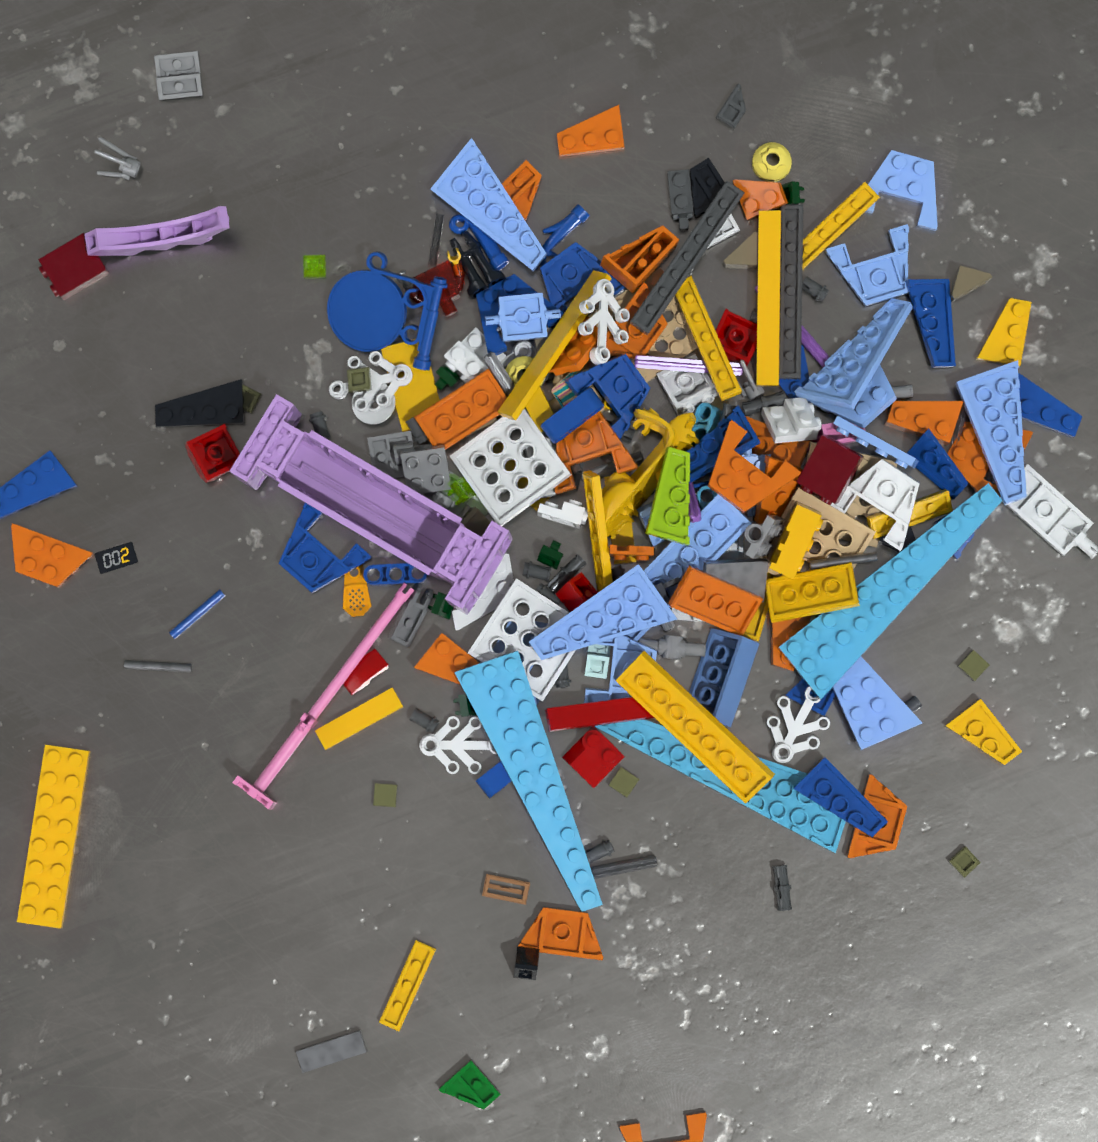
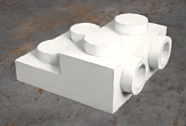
M475 327L462 342L458 341L444 355L446 359L444 364L453 373L457 370L462 375L460 379L464 383L469 382L489 369L483 361L484 356L488 354L484 334ZM504 353L497 356L501 364L508 359Z
M694 354V355L688 357L687 359H698V358H697L696 354ZM663 370L656 374L677 415L691 413L695 410L696 406L702 403L710 404L714 401V397L717 396L715 386L707 373Z
M785 399L783 406L762 408L761 415L774 443L817 439L818 431L821 430V419L814 416V405L812 402L808 403L807 399Z
M570 499L569 503L564 501L562 510L558 509L557 504L546 501L545 505L540 503L537 516L580 529L581 524H586L588 513L587 509L582 507L581 502Z

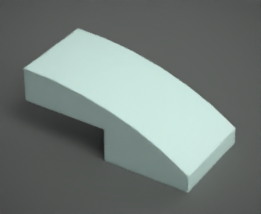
M598 644L588 646L584 676L607 679L611 646Z

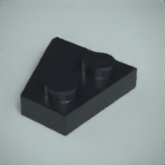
M709 158L690 169L693 208L696 218L705 213L725 184Z

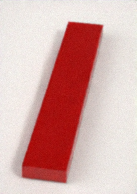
M633 697L552 707L545 710L549 732L654 718Z

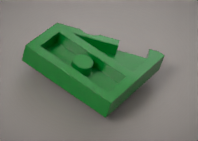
M472 1060L439 1088L440 1092L473 1104L483 1110L501 1095Z

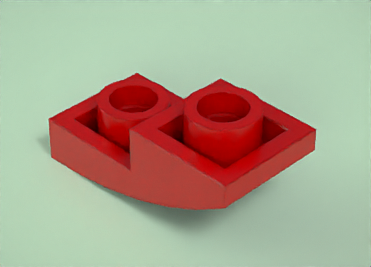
M373 649L361 659L344 682V687L351 695L355 694L367 686L372 678L388 669V663L376 649Z

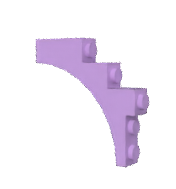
M218 206L193 216L161 223L132 227L96 228L85 233L88 256H133L144 250H168L177 245H201L212 240V236L229 229V216L227 215L226 206Z

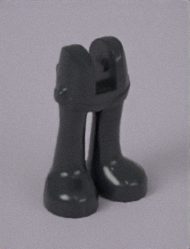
M466 231L462 235L470 248L469 250L463 252L456 238L450 240L453 257L457 255L456 248L460 251L461 258L459 263L469 280L467 293L470 299L476 298L477 293L487 289V286L471 263L470 257L475 259L489 287L506 279L501 271L495 270L489 264L481 250L480 242H477Z

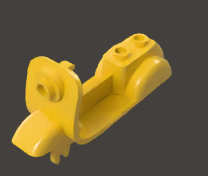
M645 408L642 410L635 409L634 415L637 420L633 423V428L637 430L639 426L644 425L645 428L641 432L644 437L649 434L651 429L660 433L663 438L631 476L627 473L618 474L614 472L609 477L605 487L601 488L607 537L611 534H617L627 521L630 523L634 522L633 514L639 517L636 509L657 488L666 448L672 447L684 451L685 449L694 448L691 445L693 442L695 444L700 443L696 434L692 431L696 422L694 413H683L668 423L660 418L659 414L652 408L648 410Z

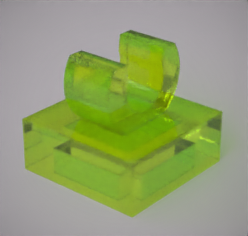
M325 255L303 256L304 279L326 278Z
M464 477L453 482L450 485L451 490L447 493L448 496L455 493L459 497L458 501L454 503L455 505L465 503L476 496V493Z

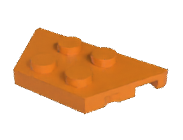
M644 282L625 307L630 314L629 320L623 323L615 321L620 330H625L628 333V341L623 344H617L611 331L607 332L606 348L609 350L610 356L616 357L626 354L629 359L634 360L636 355H647L668 325L664 316L661 315L647 336L630 324V321L650 293L647 284Z
M587 315L583 322H586L590 317ZM595 325L592 334L586 336L581 335L577 330L549 373L553 372L555 376L567 372L580 371L589 361L591 349L597 347L598 327Z
M13 523L11 525L15 571L59 588L70 575L74 574L93 555L92 552Z
M871 774L868 775L863 796L888 822L873 837L854 827L847 854L848 858L895 850L897 848L907 805Z
M543 907L518 947L540 949V953L603 960L591 920L586 912Z

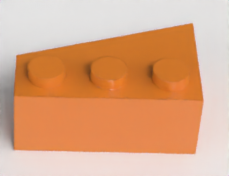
M662 225L639 237L638 240L622 246L617 251L603 256L600 266L633 294L676 249L680 239Z
M894 401L889 407L884 426L917 437H921L929 428L938 442L947 446L951 441L963 401Z
M441 633L414 668L461 685L454 672L479 664V662Z

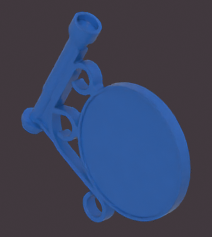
M378 251L371 253L366 260L367 267L370 270H358L345 275L334 285L327 302V315L333 332L345 345L364 352L383 349L392 344L399 336L408 345H414L419 342L417 349L419 353L414 357L413 367L420 370H430V350L439 313L438 308L442 289L448 287L447 279L434 276L430 284H427L412 277L383 270L388 263L385 254ZM374 256L381 258V269L373 265L372 259ZM388 276L411 282L418 288L407 290L403 296L398 285ZM420 289L424 301L418 304L411 303L409 300L410 293L417 292ZM423 306L420 325L411 324L404 328L407 318V307L415 309ZM408 329H418L416 340L413 341L407 337Z

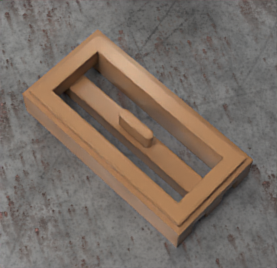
M486 874L482 896L526 905L530 882ZM492 879L525 886V889L519 890L490 884L489 882ZM488 888L521 894L523 898L519 899L487 891Z

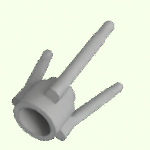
M98 137L100 142L125 158L119 159L105 152L94 150L95 154L120 164L119 170L122 171V173L97 171V175L120 177L127 180L130 177L136 178L141 165L137 157L129 155L104 138Z
M754 354L751 357V363L756 379L752 378L744 360H740V364L748 379L744 383L745 388L739 383L742 390L741 394L743 397L747 396L749 400L765 392L764 386L756 385L757 363Z

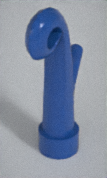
M579 204L564 219L542 230L545 234L553 233L542 246L547 255L541 261V266L547 263V257L554 258L558 254L551 250L579 224L584 223L590 217Z
M459 214L450 219L449 227L452 232L462 234L468 228L472 231L489 258L490 265L495 270L499 271L509 263L508 258L500 251L497 243L464 216ZM462 222L464 223V225L462 227H457L456 223Z

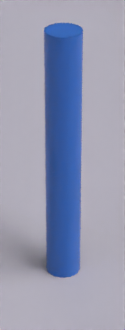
M219 589L169 632L174 639L224 598L225 594Z

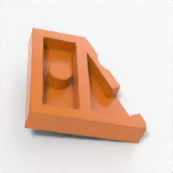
M527 160L502 183L525 221L528 218L542 175Z
M733 180L734 186L745 192L740 199V203L747 220L758 217L759 211H772L788 203L781 183Z
M610 545L609 555L615 561H626L627 557H636V561H649V557L654 556V547Z

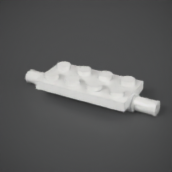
M1027 464L1024 467L1027 496L1025 499L1006 506L1062 556H1065L1073 546H1078L1090 559H1093L1097 555L1096 553H1098V546L1086 537V532L1094 523Z

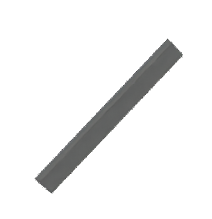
M725 182L630 321L631 325L648 336L745 192L730 182Z
M803 204L781 206L779 379H801Z

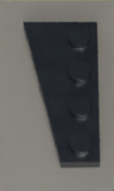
M243 379L156 404V427L245 424Z

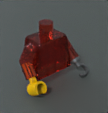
M456 248V256H450L449 251H447L449 260L413 277L427 284H430L434 276L447 279L448 287L442 289L439 308H442L446 317L458 312L453 301L460 297L459 292L464 288L465 273L458 248ZM400 271L398 274H406V271ZM397 279L399 283H403L406 291L418 288L411 282ZM420 289L417 292H411L409 295L411 300L417 304L424 301Z

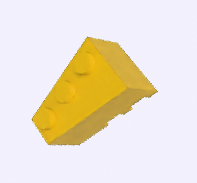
M796 502L769 560V569L794 579L797 571L800 572L805 560L803 557L805 552H809L814 540L812 537L814 532H819L824 520L821 519V512Z

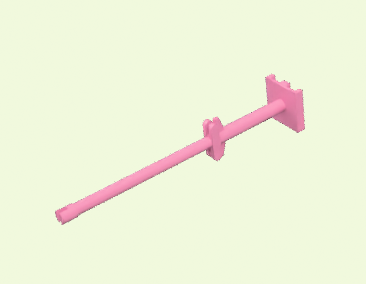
M406 583L402 584L395 597L309 712L302 715L301 721L254 784L239 775L232 783L242 788L248 795L258 800L267 809L272 810L277 802L265 794L264 791L311 728L313 729L318 723L317 718L403 603L408 600L414 589L410 588L404 594L403 591L408 585Z

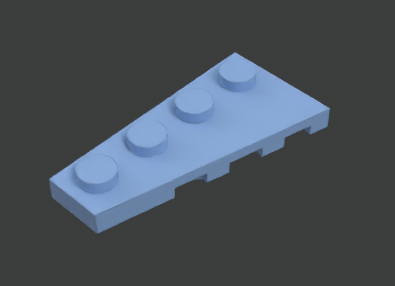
M839 416L836 417L833 423L838 426L836 431L847 437L849 433L856 436V442L865 447H868L869 444L877 448L875 452L885 458L888 455L896 459L895 463L905 469L907 466L915 469L919 462L916 458Z

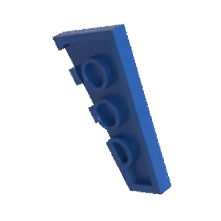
M949 279L906 280V286L931 367L946 368L956 366Z
M1018 373L1022 419L1074 438L1082 416Z
M739 405L733 409V412L726 419L723 418L712 432L707 433L701 438L702 441L687 451L690 453L689 483L713 471L727 426L731 420L747 431L734 451L741 455L760 444V440Z
M51 450L0 487V519L25 507L37 504L39 501L58 495L65 490L77 487V484Z
M825 757L793 788L870 837H873L888 822Z

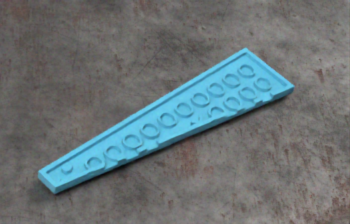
M989 483L856 586L860 606L820 614L779 647L820 700L823 699L860 656L866 652L871 644L928 584L933 576L959 550L964 542L1001 504L1003 500Z
M518 650L455 671L454 673L580 911L583 912L603 905Z
M644 719L595 726L599 730L836 853L846 821L793 789L808 773L759 758L775 775L745 804L664 726Z

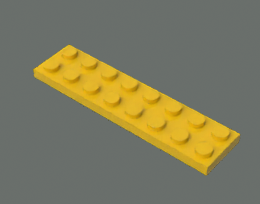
M645 651L615 680L745 804L775 775Z
M45 745L17 917V922L63 928L90 751Z

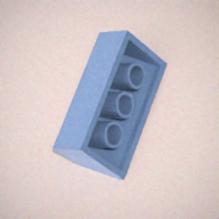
M711 628L706 641L705 657L701 656L689 693L720 723L731 728L759 643L744 636Z

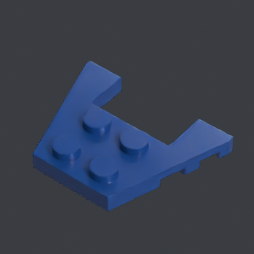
M577 242L539 268L550 303L563 313L567 310L565 302L578 294L593 270L607 273L612 278L610 282L614 287V295L625 287L600 266L601 261Z
M515 274L476 294L488 353L494 352L496 356L507 351V346L498 333L501 330L499 324L486 326L485 316L498 315V297L538 293ZM543 297L547 310L558 309ZM561 318L548 319L546 326L548 328L552 327Z
M626 354L618 355L609 359L606 363L595 365L564 380L575 396H579L594 383L617 415V418L610 423V426L619 439L629 429L635 409H640L651 389Z
M304 503L303 510L297 519L296 526L278 564L311 593H314L369 561L372 557L356 543L342 560L338 559L308 532L323 514L314 507Z

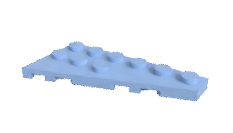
M471 138L430 190L531 271H534L547 254Z
M891 298L873 315L874 319L866 327L862 326L857 331L858 335L851 341L848 339L824 362L825 366L817 374L813 373L809 377L810 381L805 386H799L794 391L796 396L854 410L913 308L911 302Z
M1018 360L957 381L955 384L1004 506L1025 499L1027 496L1023 459L1024 447L1022 443L1023 430Z
M638 564L530 640L529 643L540 659L544 660L677 620V617Z
M862 656L833 687L860 750L922 724L919 718Z

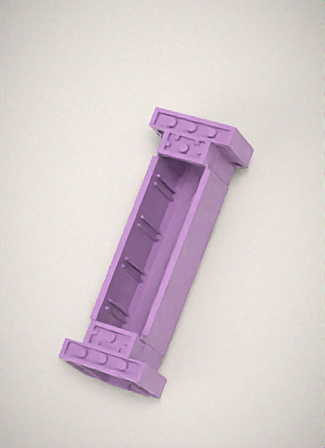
M276 394L229 472L239 481L255 490L261 486L267 476L279 483L278 487L425 574L448 582L453 586L445 600L449 605L468 615L513 539L510 531L493 521L490 522L482 537L470 531L461 523L463 520L461 517L312 430L310 433L297 429L296 426L301 419V413L294 404Z

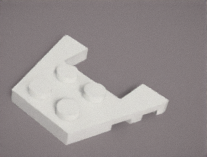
M881 459L848 485L840 502L837 504L832 503L831 506L846 513L858 495L896 520L884 541L901 551L920 483L884 459Z
M509 554L504 555L501 563L468 615L459 610L452 611L456 631L497 609L514 582Z

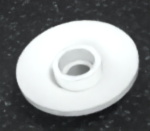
M383 384L370 402L369 409L363 413L355 408V401L362 398L367 391L354 393L352 409L359 420L366 424H379L386 421L392 415L396 404L395 395L391 398V403L388 407L382 408L378 406L377 408H372V404L376 401L377 396L385 393L388 385ZM386 397L380 399L381 404L387 401ZM365 402L359 404L360 409L365 407Z

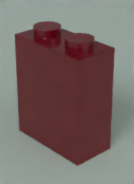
M85 233L38 259L41 263V266L38 267L45 279L49 277L52 285H50L52 292L56 297L60 296L63 300L70 298L109 275L99 256H88Z
M822 435L796 482L801 485L800 489L808 494L814 492L820 495L819 500L828 505L832 503L837 504L840 502L864 456L827 435Z

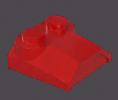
M725 309L715 331L729 362L740 363V360H744L746 366H748L757 347V324Z
M225 424L185 443L188 456L198 475L205 483L214 481L219 476L229 472L240 455Z
M592 726L562 758L594 789L625 756L601 732Z

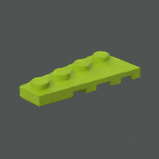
M672 447L666 448L645 534L685 546L690 545V537H688V526H690V453Z

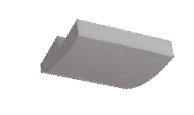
M198 51L154 56L159 100L203 95Z

